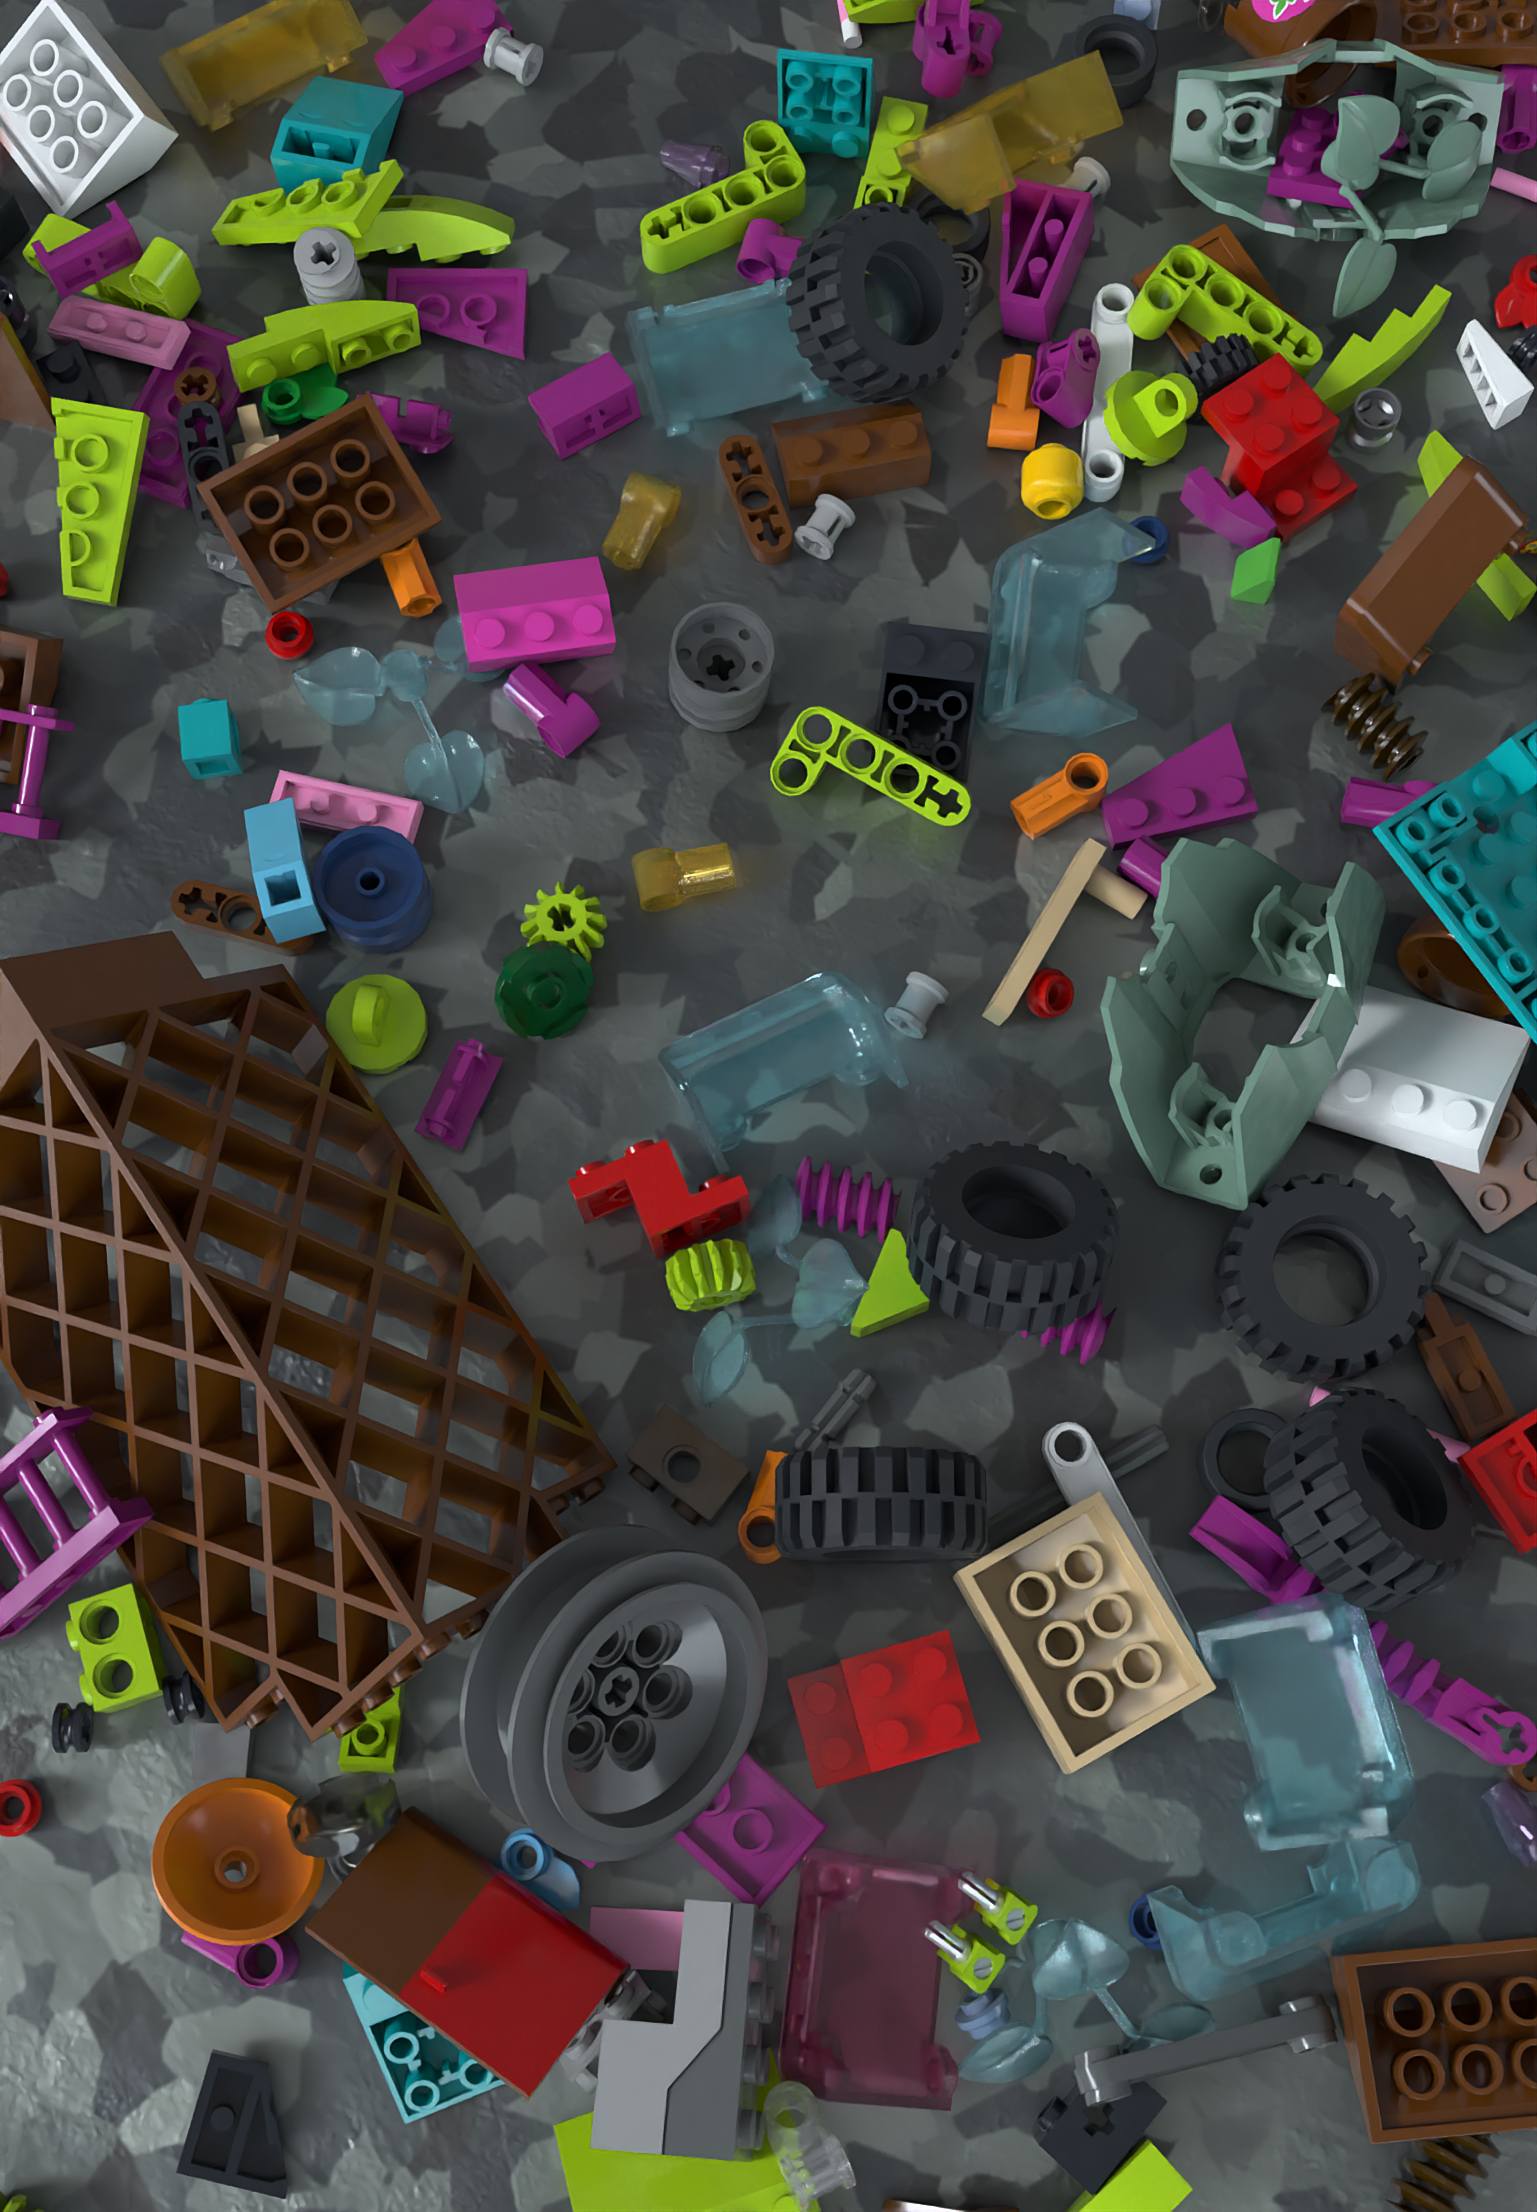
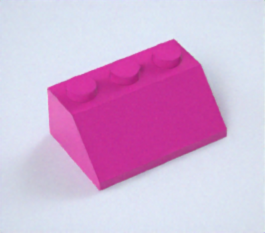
M598 556L453 575L469 674L514 668L522 663L528 664L532 661L536 664L613 654L616 645L609 594Z

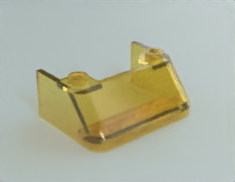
M274 0L179 48L174 47L166 51L157 60L166 78L198 128L207 124L210 132H213L235 121L231 111L324 64L327 65L329 72H332L354 61L350 51L369 42L349 0Z
M1096 50L1001 88L902 142L893 149L901 168L953 210L963 208L965 214L969 215L992 204L990 198L1017 188L1013 179V175L1045 158H1048L1050 165L1066 160L1076 154L1074 145L1087 138L1118 128L1124 124L1099 50Z

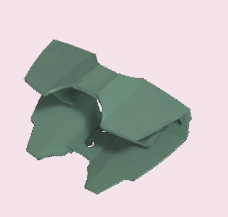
M1324 38L1276 56L1178 71L1175 90L1170 167L1181 183L1212 210L1242 218L1264 231L1286 234L1292 237H1304L1319 242V238L1329 241H1353L1357 239L1358 228H1360L1364 237L1372 239L1371 231L1355 209L1267 195L1266 191L1269 175L1276 161L1278 114L1281 107L1285 76L1296 74L1313 62L1381 63L1396 61L1397 77L1393 103L1400 112V127L1406 133L1410 142L1403 149L1397 148L1387 160L1415 168L1427 167L1428 152L1441 130L1455 121L1467 120L1474 113H1480L1482 119L1478 126L1483 135L1481 138V153L1476 169L1468 183L1457 195L1449 200L1439 203L1425 200L1422 192L1426 178L1419 179L1384 170L1381 183L1378 186L1362 189L1361 202L1383 231V240L1416 239L1422 236L1447 233L1460 219L1477 216L1485 202L1490 185L1506 73L1419 57L1394 44L1374 38V41H1337L1332 38ZM1200 109L1206 115V120H1202L1196 126L1189 125L1187 123L1188 114L1192 110ZM1249 113L1250 118L1247 124L1240 127L1235 125V120L1240 114ZM1435 115L1439 119V122L1433 123L1431 127L1427 129L1422 128L1427 117Z
M1224 837L1215 847L1191 839L1180 838L1167 859L1161 864L1160 891L1153 912L1155 923L1151 926L1152 931L1160 940L1158 946L1146 952L1140 965L1139 974L1125 971L1119 977L1108 976L1100 1005L1113 1057L1109 1083L1133 1143L1158 1186L1178 1194H1185L1212 1204L1226 1206L1229 1209L1244 1211L1251 1202L1255 1203L1306 1122L1315 1113L1322 1095L1338 1071L1337 1064L1355 1024L1359 1025L1363 995L1388 903L1380 885L1370 873L1357 863L1346 862L1336 888L1332 889L1301 882L1260 852L1235 839ZM1232 978H1242L1303 998L1320 1000L1307 1030L1301 1036L1302 1040L1283 1046L1266 1044L1250 1076L1246 1077L1245 1086L1240 1096L1214 1086L1201 1065L1192 1062L1194 1039L1218 988ZM1220 1172H1222L1220 1180L1215 1184L1209 1185L1211 1179L1219 1176Z

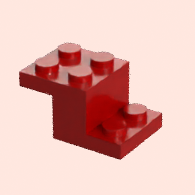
M1279 352L1203 402L1200 413L1230 447L1221 479L1236 496L1248 490L1257 502L1264 503L1270 509L1277 524L1273 537L1281 538L1280 542H1282V545L1355 496L1358 485L1328 453L1340 420Z
M652 1139L638 1142L625 1150V1157L608 1164L604 1160L589 1163L576 1171L577 1177L567 1181L585 1224L633 1204L656 1259L751 1219L750 1196L741 1175L731 1179L727 1175H720L709 1179L698 1187L699 1193L691 1196L666 1139L654 1143Z
M1535 1407L1456 1458L1519 1554L1526 1553L1537 1546V1407Z
M948 1630L843 1659L837 1665L786 1679L816 1789L981 1741Z

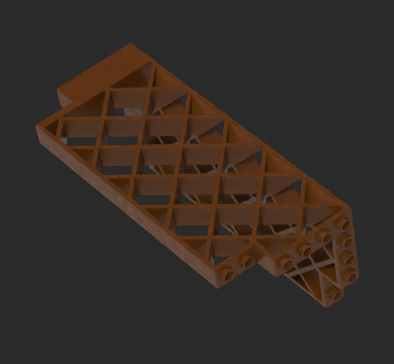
M172 930L0 960V1359L36 1418L57 1406H62L64 1410L89 1406L94 1415L75 1431L73 1436L111 1498L117 1497L120 1502L143 1496L146 1498L155 1515L115 1550L224 1731L228 1733L246 1723L251 1730L258 1728L280 1712L277 1705L287 1701L312 1743L331 1732H334L336 1737L340 1739L367 1721L365 1714L377 1709L395 1695L391 1686L396 1688L421 1672L423 1666L419 1662L420 1659L422 1662L427 1661L443 1651L453 1642L450 1637L457 1633L461 1635L463 1640H466L480 1632L502 1595L524 1571L522 1569L524 1553L530 1562L533 1563L546 1551L570 1538L557 1516L570 1507L569 1502L575 1500L578 1506H581L602 1493L606 1488L602 1480L618 1465L283 964L204 979ZM226 1020L228 1023L224 1041L193 1027ZM250 1035L291 1054L304 1073L305 1079L299 1078L247 1053ZM123 1041L127 1046L121 1066L86 1051V1049ZM147 1056L211 1085L207 1105L198 1103L142 1077ZM42 1086L44 1104L38 1103L34 1098ZM234 1097L294 1124L290 1145L231 1118L230 1113ZM128 1121L193 1150L194 1153L188 1175L123 1146L122 1139ZM40 1135L47 1138L50 1194L44 1193ZM319 1136L356 1153L370 1173L371 1181H366L315 1157ZM100 1150L108 1151L110 1154L113 1211L104 1209ZM219 1162L278 1189L274 1213L212 1186L217 1163ZM307 1202L362 1227L357 1251L300 1226L304 1203ZM46 1228L53 1230L57 1283L50 1282ZM200 1231L262 1258L263 1262L257 1286L196 1260L194 1252ZM389 1240L425 1256L439 1278L438 1287L385 1264ZM106 1245L116 1247L119 1302L110 1300ZM169 1262L180 1265L182 1268L185 1322L172 1318ZM292 1271L348 1296L343 1324L285 1299L284 1295L289 1272ZM378 1309L430 1332L427 1360L372 1337L376 1310ZM53 1320L60 1322L62 1360L55 1350ZM112 1338L122 1341L125 1391L115 1387ZM274 1344L334 1369L328 1401L269 1376L267 1372ZM461 1347L495 1362L509 1383L508 1396L457 1374ZM175 1358L187 1361L190 1413L178 1409ZM240 1378L251 1381L256 1386L258 1435L243 1431ZM363 1382L419 1406L415 1437L358 1414ZM450 1419L502 1441L498 1472L446 1451ZM118 1430L128 1433L130 1472L120 1457ZM180 1451L192 1455L195 1502L183 1498ZM534 1456L565 1468L570 1477L542 1491L531 1487ZM349 1460L407 1483L402 1519L345 1496L344 1487ZM245 1474L260 1478L263 1527L247 1521ZM313 1497L329 1502L332 1506L333 1552L315 1546ZM439 1497L492 1518L488 1554L434 1533ZM186 1543L198 1547L200 1587L187 1567ZM250 1567L265 1572L267 1616L252 1610ZM427 1579L477 1598L428 1624L422 1618ZM317 1592L336 1599L337 1644L319 1637ZM387 1619L407 1626L412 1633L390 1655L388 1650ZM254 1658L270 1665V1676L261 1685H259L255 1678Z

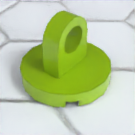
M1141 370L1127 372L1106 389L1104 399L1106 397L1108 399L1107 408L1103 410L1104 423L1112 441L1124 455L1132 460L1138 457L1146 461L1142 465L1152 467L1163 464L1173 458L1184 446L1187 434L1186 420L1196 411L1198 404L1197 392L1192 382L1180 373L1172 372L1158 378L1153 373Z
M369 974L348 982L334 995L326 1012V1029L353 1069L365 1074H388L398 1070V1066L405 1064L408 1060L411 1062L420 1053L428 1036V1015L419 994L404 980L388 974Z

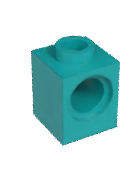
M202 698L196 700L193 704L178 706L182 761L194 780L243 774L238 720L227 699Z

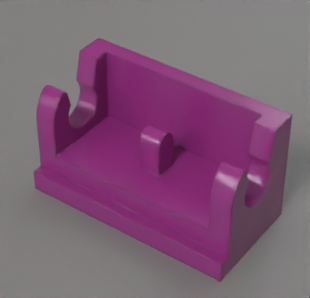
M115 201L106 205L111 213L110 217L112 220L76 237L47 253L40 240L31 243L39 263L62 300L135 263L144 254L133 227Z
M610 352L528 395L531 407L541 419L537 422L540 430L561 460L642 417L635 385Z

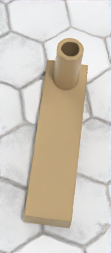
M1089 837L1077 851L982 1017L1000 1026L1010 1016L1082 890L1130 919H1133L1139 912L1148 894L1098 864L1106 850L1105 846Z

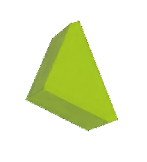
M892 1228L889 1231L851 1323L850 1334L858 1338L864 1337L925 1312L929 1308L930 1300L920 1290V1285L916 1284L909 1271V1261L906 1258V1243L900 1231Z

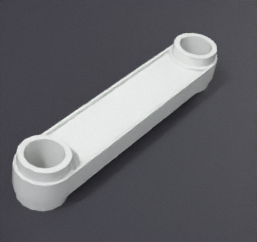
M1118 283L1108 284L1095 296L1091 312L1090 331L1098 341L1101 354L1093 393V407L1088 417L1083 421L1080 457L1084 466V496L1094 502H1106L1112 499L1120 489L1124 474L1125 455L1112 441L1103 416V410L1107 408L1108 397L1104 399L1106 389L1123 374L1131 372L1134 333L1128 326L1127 314L1134 302V296L1129 288ZM1094 474H1105L1109 478H1099L1096 477Z
M1064 1422L1053 1426L1047 1431L1042 1440V1452L1068 1506L1071 1507L1092 1494L1101 1491L1196 1652L1194 1634L1090 1434L1077 1423ZM1061 1432L1072 1434L1079 1442V1455L1073 1462L1062 1460L1055 1451V1440Z

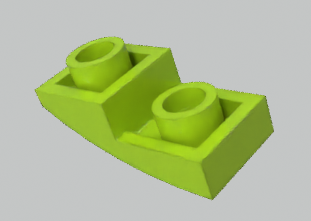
M405 1683L396 1688L391 1686L395 1695L377 1709L365 1714L367 1721L348 1735L342 1737L338 1759L341 1771L396 1774Z

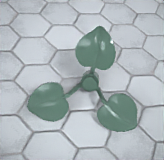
M1355 95L1338 100L1339 127L1337 138L1326 149L1321 161V170L1324 175L1342 184L1339 194L1347 198L1371 231L1372 239L1369 237L1359 239L1348 253L1339 276L1332 316L1336 318L1348 316L1375 301L1387 288L1396 266L1397 252L1395 246L1389 242H1382L1384 238L1383 231L1358 198L1355 191L1369 188L1377 179L1380 168L1419 179L1426 178L1422 195L1429 202L1439 203L1453 198L1468 183L1479 161L1482 147L1481 138L1483 135L1474 123L1467 120H1459L1447 125L1441 130L1430 147L1427 156V167L1415 168L1379 157V155L1386 152L1392 146L1399 132L1400 112L1393 102L1376 95Z

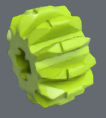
M559 881L555 886V895L549 896L546 891L539 889L536 896L540 905L525 904L524 914L529 920L520 926L523 937L530 939L527 947L536 942L555 940L570 945L589 963L592 959L589 947L602 948L604 938L600 931L607 927L606 916L598 913L601 909L598 898L594 896L585 899V890L579 884L570 894H566L564 884ZM563 921H571L573 927L568 929ZM560 923L565 931H556L555 926Z
M726 1238L713 1242L710 1239L706 1243L693 1244L688 1249L678 1250L674 1256L665 1262L667 1270L665 1277L668 1290L678 1309L698 1312L705 1309L712 1311L722 1306L728 1307L733 1302L743 1301L747 1295H750L756 1289L754 1279L756 1273L752 1257L748 1254L745 1243Z

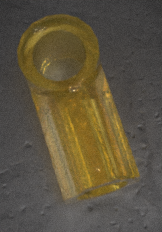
M634 470L629 476L621 496V510L602 545L603 555L613 561L616 566L629 571L631 569H640L661 527H668L674 519L681 499V487L642 471Z
M727 842L676 853L670 848H651L637 853L631 860L640 907L645 911L657 912L668 910L680 905L686 897L736 888L733 864Z

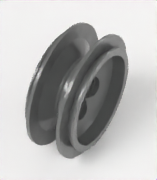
M611 1524L595 1527L580 1532L546 1551L531 1563L502 1595L485 1622L469 1659L461 1693L460 1736L463 1754L477 1787L485 1798L498 1810L512 1819L530 1826L533 1832L545 1843L562 1854L579 1860L590 1862L624 1860L652 1850L676 1836L704 1812L729 1781L740 1763L757 1725L766 1688L768 1648L762 1616L753 1595L740 1577L726 1565L707 1555L687 1550L675 1539L646 1526Z

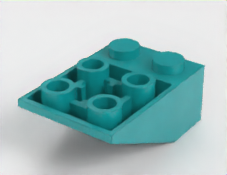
M778 48V125L785 132L795 151L798 153L832 154L843 158H868L876 104V76L873 59Z
M316 76L282 118L270 155L279 187H283L286 194H290L294 189L303 185L305 181L320 178L324 185L343 181L342 175L345 171L361 168L365 175L380 172L379 166L381 162H384L404 98L403 91Z
M343 1960L344 1984L405 2124L505 2084Z

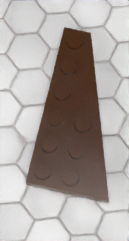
M1373 0L1378 12L1374 38L1385 40L1419 57L1461 65H1480L1483 67H1496L1500 64H1528L1537 66V5L1528 4V0ZM1396 61L1374 63V67H1386L1396 70Z

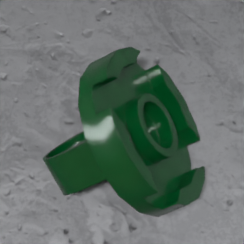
M555 940L536 942L526 948L520 946L501 960L504 968L496 982L494 1003L499 1017L519 1037L528 1039L527 1036H541L544 1040L554 1039L570 1031L585 1016L589 1007L584 1002L589 994V987L594 990L595 979L590 964L570 945Z

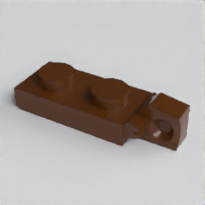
M1437 1291L1422 1297L1428 1305L1423 1319L1417 1322L1420 1329L1416 1330L1413 1334L1418 1343L1416 1346L1465 1443L1517 1420L1518 1415L1470 1322L1464 1323L1458 1312L1449 1316Z

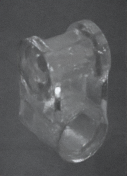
M794 2081L779 2083L772 2088L764 2104L765 2131L779 2162L787 2188L799 2211H809L812 2201L840 2186L847 2190L856 2186L855 2176L844 2149L837 2137L831 2132L809 2088ZM790 2108L797 2109L806 2116L805 2121L795 2128H785L778 2124L775 2119L783 2110Z

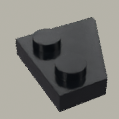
M215 2049L212 2050L176 2173L281 2199L286 2198L288 2180L268 2062Z

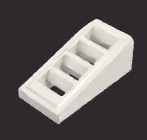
M1476 319L1467 323L1456 348V353L1488 422L1494 430H1497L1522 414L1534 390V386Z

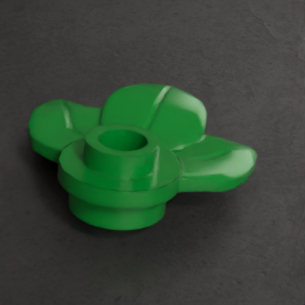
M329 362L312 369L273 380L264 389L261 405L265 416L271 422L287 425L295 423L301 418L318 420L346 405L350 398L347 392L336 388L339 374L336 375Z

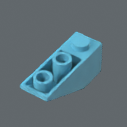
M290 797L244 810L252 874L263 919L277 944L325 931L326 926L322 910L312 888L313 874L293 798Z

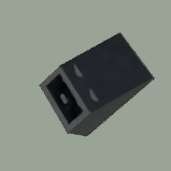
M888 621L874 732L961 782L967 783L987 633ZM872 746L870 765L874 762L876 756L874 746ZM907 763L897 765L893 771V774L919 777L917 769Z

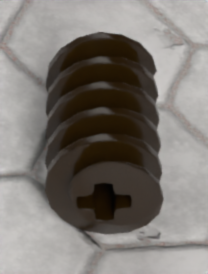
M1371 672L1363 677H1357L1337 690L1320 710L1322 713L1333 711L1330 721L1335 727L1347 724L1343 735L1348 741H1355L1361 738L1356 750L1361 756L1374 752L1369 762L1370 766L1374 770L1387 767L1382 778L1386 783H1390L1407 772L1423 756L1425 751L1421 746L1429 733L1426 730L1412 736L1408 733L1415 722L1414 716L1411 715L1400 721L1395 719L1402 707V703L1397 701L1384 707L1382 702L1389 689L1385 686L1371 692L1369 687L1376 678V675Z
M1496 2132L1437 2138L1436 2141L1429 2139L1415 2140L1414 2143L1425 2160L1422 2162L1405 2157L1402 2164L1413 2180L1408 2182L1392 2177L1390 2185L1400 2198V2201L1397 2203L1385 2200L1401 2212H1462L1453 2199L1455 2196L1475 2200L1477 2194L1466 2180V2177L1471 2175L1487 2180L1490 2174L1478 2157L1482 2154L1496 2159L1500 2158L1501 2152L1490 2139L1492 2134H1499Z

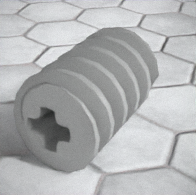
M315 227L305 231L297 240L293 252L294 262L309 304L367 300L366 289L360 274L355 251L349 239L339 230L330 227Z

